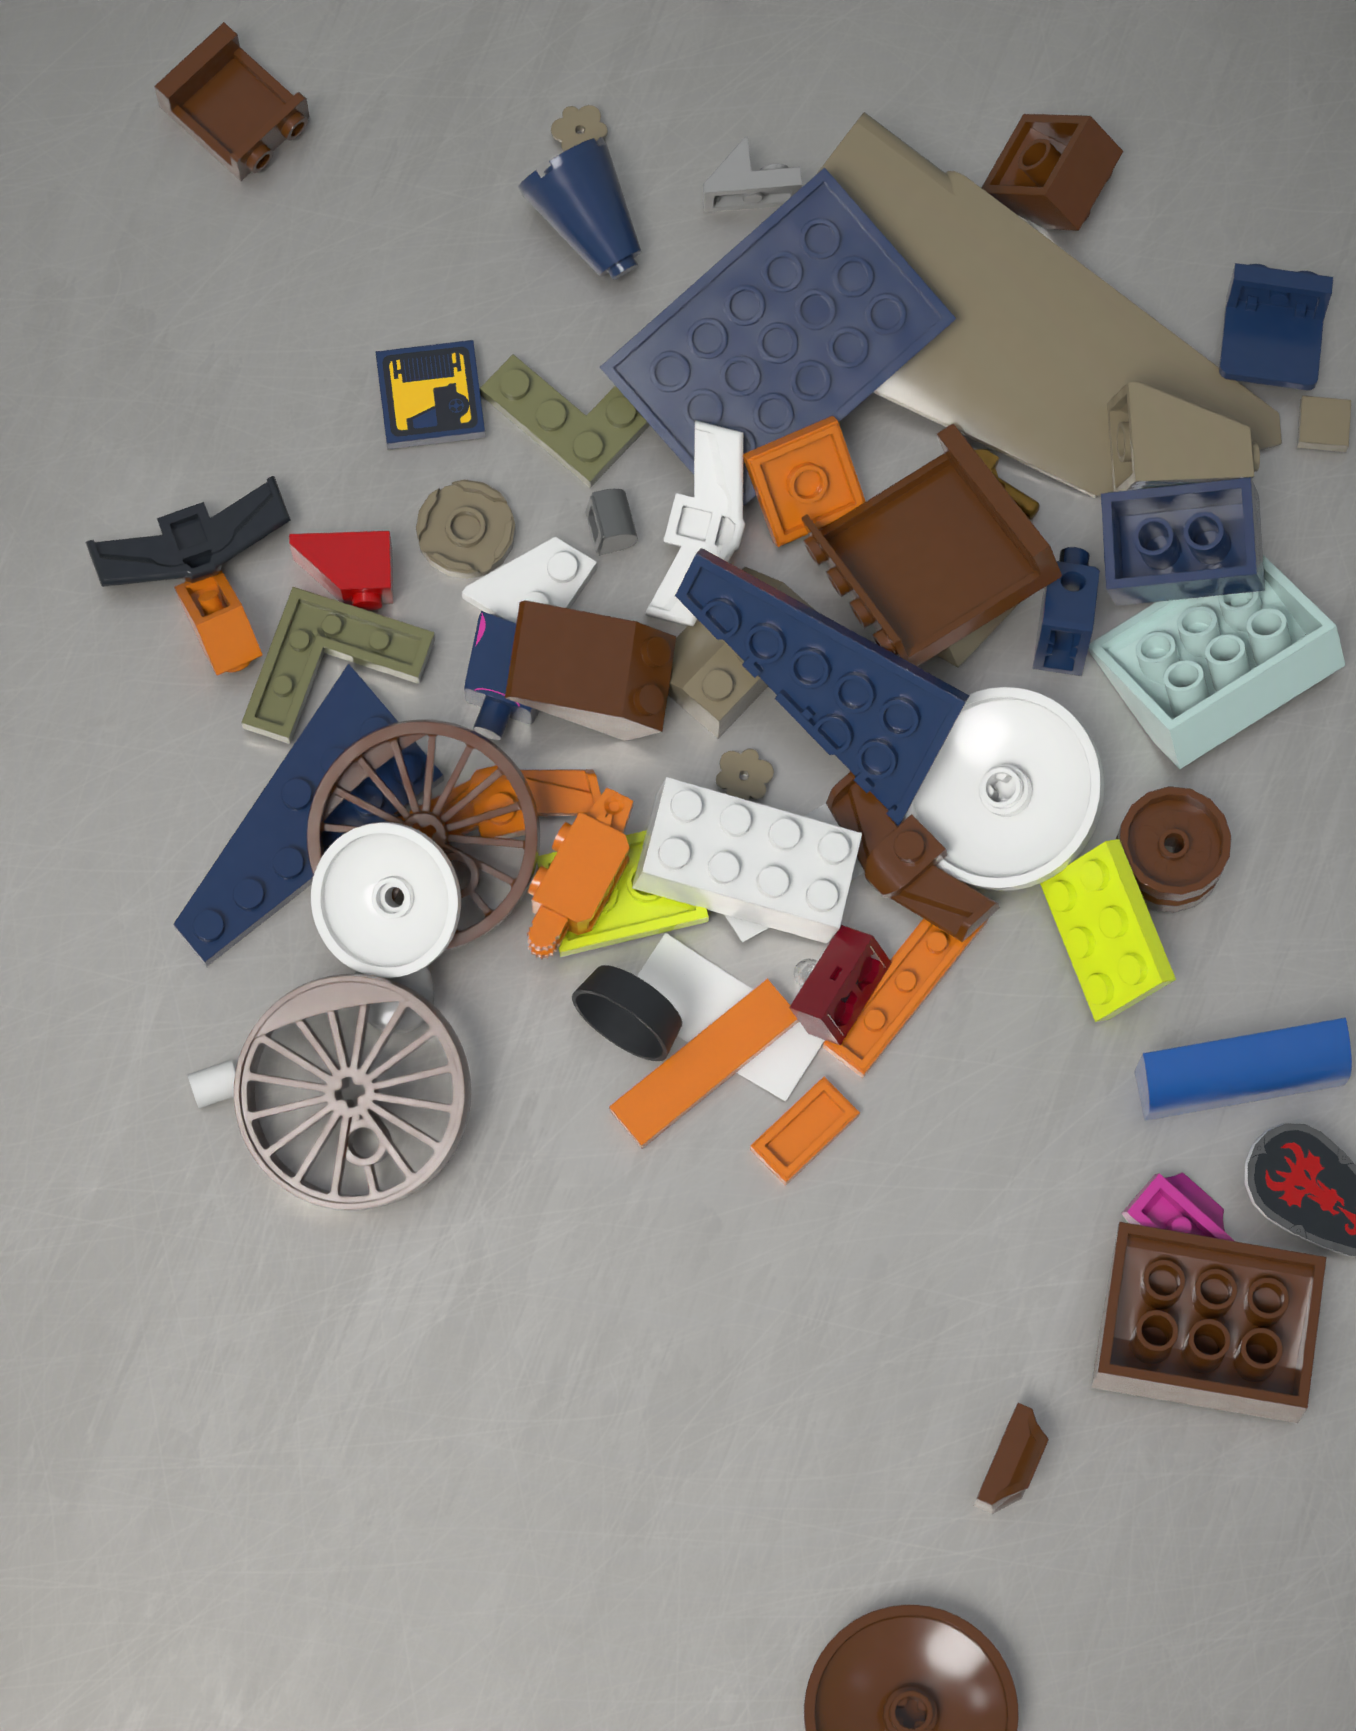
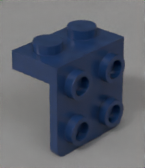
M1235 263L1226 296L1219 374L1229 380L1306 391L1314 389L1318 381L1323 322L1332 295L1333 277L1318 275L1311 271L1295 272L1269 268L1262 264L1246 265Z

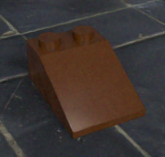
M527 600L519 602L505 698L625 741L663 732L676 636L637 621Z

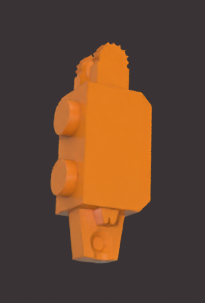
M606 788L587 814L579 811L572 825L565 822L560 828L552 845V850L557 852L548 869L544 866L538 869L528 889V893L533 895L532 911L536 914L531 922L532 927H529V932H527L529 937L528 949L531 950V955L534 954L536 958L540 957L541 960L543 958L548 959L549 956L553 957V953L557 952L556 947H560L568 931L581 935L593 930L629 863V845L624 832L633 809V800Z

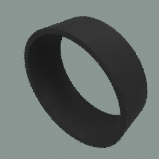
M602 965L597 967L572 994V1001L576 1010L592 1028L621 1049L646 1060H665L682 1027L680 1014L665 996L641 978L614 966Z

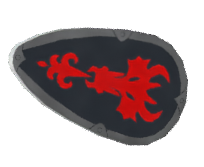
M1284 1123L1266 1130L1252 1144L1245 1162V1187L1252 1204L1266 1219L1287 1232L1322 1248L1346 1256L1356 1257V1165L1326 1135L1306 1124Z

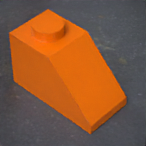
M222 570L218 575L195 583L186 581L174 587L199 643L217 676L225 672L240 671L246 668L252 660L263 656L244 608Z

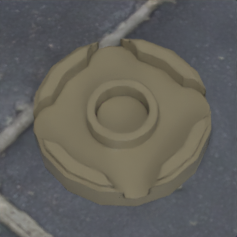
M465 479L452 482V485L445 486L441 490L438 488L429 494L419 509L416 524L420 551L430 565L447 576L463 579L487 575L502 565L513 549L516 532L513 513L502 494L484 482Z

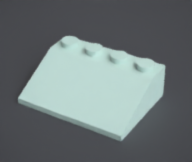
M1264 555L1265 591L1159 601L1094 640L1089 645V653L1151 740L1179 769L1345 666L1337 626Z

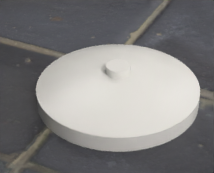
M998 687L976 691L968 694L970 696L908 809L905 818L907 819L912 814L946 848L948 855L936 866L959 881L970 886L994 891H1009L1031 887L1054 877L1064 870L1067 865L1078 857L1090 841L1100 819L1104 802L1105 783L1102 762L1096 745L1086 728L1074 715L1054 700L1037 692L1013 687Z

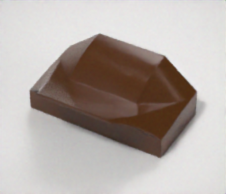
M1017 1403L973 1506L994 1514L1021 1500L1025 1490L1029 1488L1049 1441L1038 1425L1032 1408Z

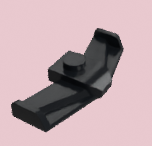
M271 476L267 479L266 483L211 518L205 503L202 502L157 518L162 535L101 542L89 540L85 543L101 587L180 578L187 582L195 583L218 575L225 562L288 523L291 519L275 476Z

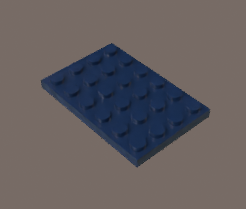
M824 167L603 363L600 369L694 475L695 420L743 432V454L830 416H834L840 422L956 318ZM743 459V506H745L756 496Z

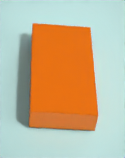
M823 1077L751 1144L750 1150L786 1186L859 1117L860 1112Z

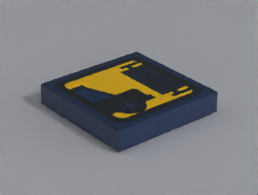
M473 340L375 351L387 450L486 438Z

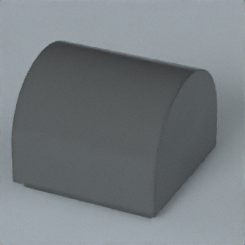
M606 489L592 492L585 513L596 553L600 556L621 551L634 545L638 540L626 492L622 489Z

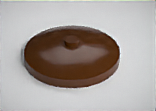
M897 1605L878 1609L859 1617L839 1631L827 1644L814 1665L808 1680L803 1708L805 1731H1017L1019 1720L1018 1700L1012 1676L1007 1664L993 1643L980 1630L961 1617L942 1609L923 1605Z

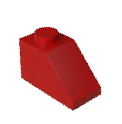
M390 531L289 534V544L293 560L339 602L367 611L380 609L382 604H394Z

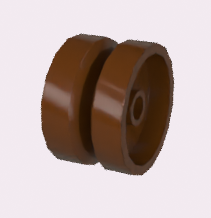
M1168 786L1146 793L1131 805L1116 839H1120L1145 904L1152 911L1175 913L1197 906L1212 893L1230 857L1231 833L1225 815L1210 798L1190 788ZM1165 846L1172 847L1173 853L1169 852Z

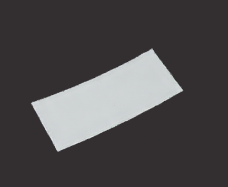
M666 932L637 975V977L658 990L676 1008L682 1019V1027L677 1036L686 1042H690L754 990ZM798 1022L736 1073L786 1102L825 1040L808 1034L801 1023Z

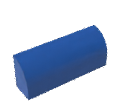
M1346 1018L1143 1053L1134 1073L1144 1120L1148 1121L1345 1086L1350 1079L1352 1071L1348 1025Z

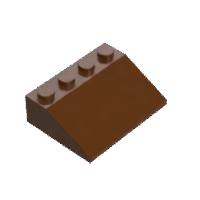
M1119 1222L1098 1336L1091 1388L1299 1423L1308 1408L1327 1257Z

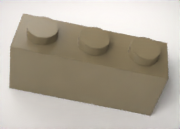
M748 567L742 569L814 609L784 582ZM698 619L694 626H687L676 638L668 696L717 739L722 736L768 686L759 676L754 678L742 666L744 661L723 639L717 640Z

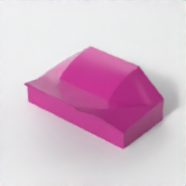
M1183 1172L1166 1178L1160 1173L1155 1174L1121 1213L1130 1224L1234 1241L1224 1229V1209Z

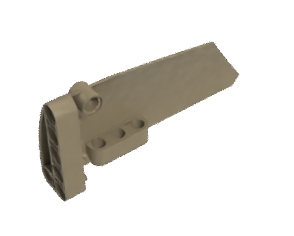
M864 112L817 172L818 174L824 167L956 318L873 393L945 427L954 424L962 435L1093 498L1100 497L1101 493L1113 492L1107 403L1128 382L1143 383L1251 427V440L1258 443L1259 451L1282 444L1280 416L1276 410L1236 380L1223 378L1219 374L1218 366L969 178L955 171H947L945 173Z

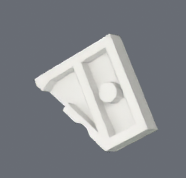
M553 537L467 585L462 591V598L483 612L514 623L517 622L519 602L524 600L570 609L597 570V562L557 537Z

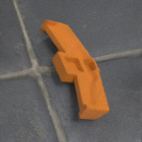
M498 766L478 769L473 773L470 780L454 787L439 816L441 817L498 769ZM593 769L520 770L532 791L539 816H577L579 811L587 814L601 796L597 777ZM502 775L448 820L446 824L504 807L519 800L505 775ZM441 795L431 799V812ZM423 804L419 805L420 811H422ZM517 810L449 832V834L465 835L478 828L480 837L512 839L525 835V824L522 810ZM402 815L398 816V818L405 821ZM418 823L412 826V828L421 831L430 838L437 832L431 824L424 828Z

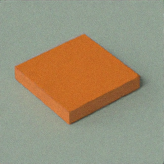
M830 416L743 454V459L772 541L777 547L808 535L801 519L806 514H808L816 527L821 529L866 502L839 422L834 416Z

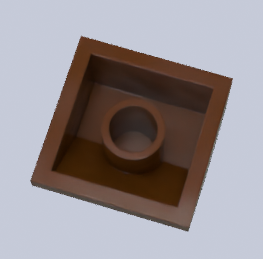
M1023 114L981 188L1016 215L1044 229L1079 231L1082 224L1089 217L1091 208L1105 183L1111 178L1113 169L1120 159L1123 150L1091 116Z

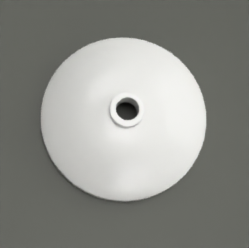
M379 822L350 830L339 837L327 849L314 873L311 888V907L315 925L323 942L341 962L366 975L393 978L405 976L423 969L444 952L458 926L461 911V893L455 870L449 858L437 843L412 827L393 822ZM395 887L399 888L404 894L402 905L396 904L392 899V890Z

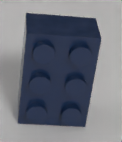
M1251 477L1101 493L1106 590L1116 606L1265 591L1259 494Z

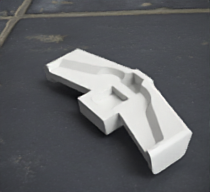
M695 420L694 497L676 493L663 543L681 548L648 606L645 615L681 625L694 626L697 618L675 597V594L695 554L700 548H703L729 562L733 553L739 549L746 524L743 520V432Z

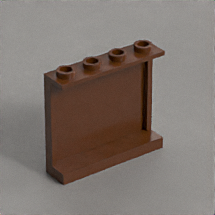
M954 424L937 433L944 451L942 455L823 529L819 530L808 514L801 518L809 534V537L803 540L804 546L817 566L825 562L830 569L826 571V575L839 596L843 597L849 593L853 600L849 602V606L862 627L865 629L872 624L877 631L872 634L877 645L917 667L1062 577L1051 546Z

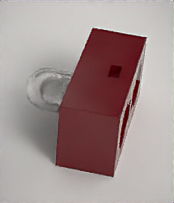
M841 925L819 961L807 958L801 960L795 966L794 979L802 988L789 1008L808 1034L841 1045L892 962L873 935Z

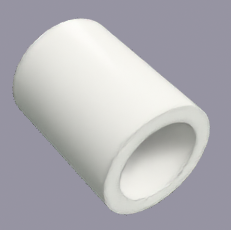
M232 1060L187 1075L199 1109L234 1097L236 1071Z

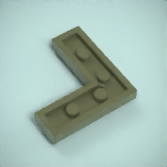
M514 354L480 387V395L589 488L598 481L650 426L616 386L585 415Z
M292 587L242 719L243 729L291 744L324 653L419 684L435 641V632Z

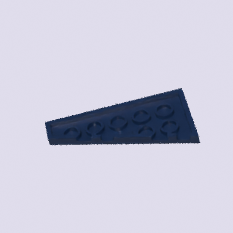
M700 548L695 554L675 597L717 640L723 639L744 661L742 666L754 678L759 676L777 695L775 700L829 755H835L856 776L854 781L866 793L870 791L888 809L886 814L899 826L970 695L709 551Z
M349 663L173 924L175 930L206 967L312 885L314 876L307 851V821L311 802L319 782L333 761L353 742L378 728L398 722ZM414 742L403 749L402 754L418 801L424 796L427 755ZM393 756L376 769L375 772L408 809L411 806L395 756ZM435 764L432 789L444 781L443 773ZM369 776L351 792L396 817L401 815ZM346 799L325 820L326 823L354 826L388 822ZM324 831V853L345 833Z

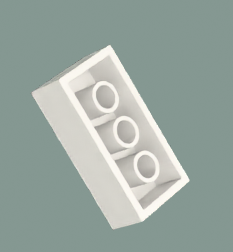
M666 777L655 796L632 888L827 944L840 929L862 833Z

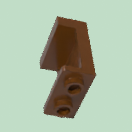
M225 22L154 86L159 107L240 181L251 172L257 173L270 162L273 157V151L286 139L291 141L302 133L310 117L307 98L300 92L293 96L240 47L238 34Z

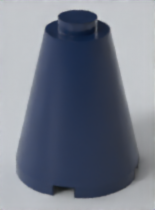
M602 137L597 141L595 138L586 140L564 151L549 161L551 166L544 171L545 176L541 178L537 170H535L519 184L518 188L523 197L600 277L610 274L611 278L615 280L638 266L634 258L642 251L608 146Z

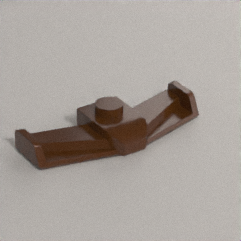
M850 771L831 789L826 804L839 827L862 833L857 859L865 871L866 880L883 898L894 900L963 942L1000 908L999 904L936 867L948 855L946 848L912 814L897 827L894 821L886 814L888 811L886 807L870 791L866 793L854 781L856 776Z

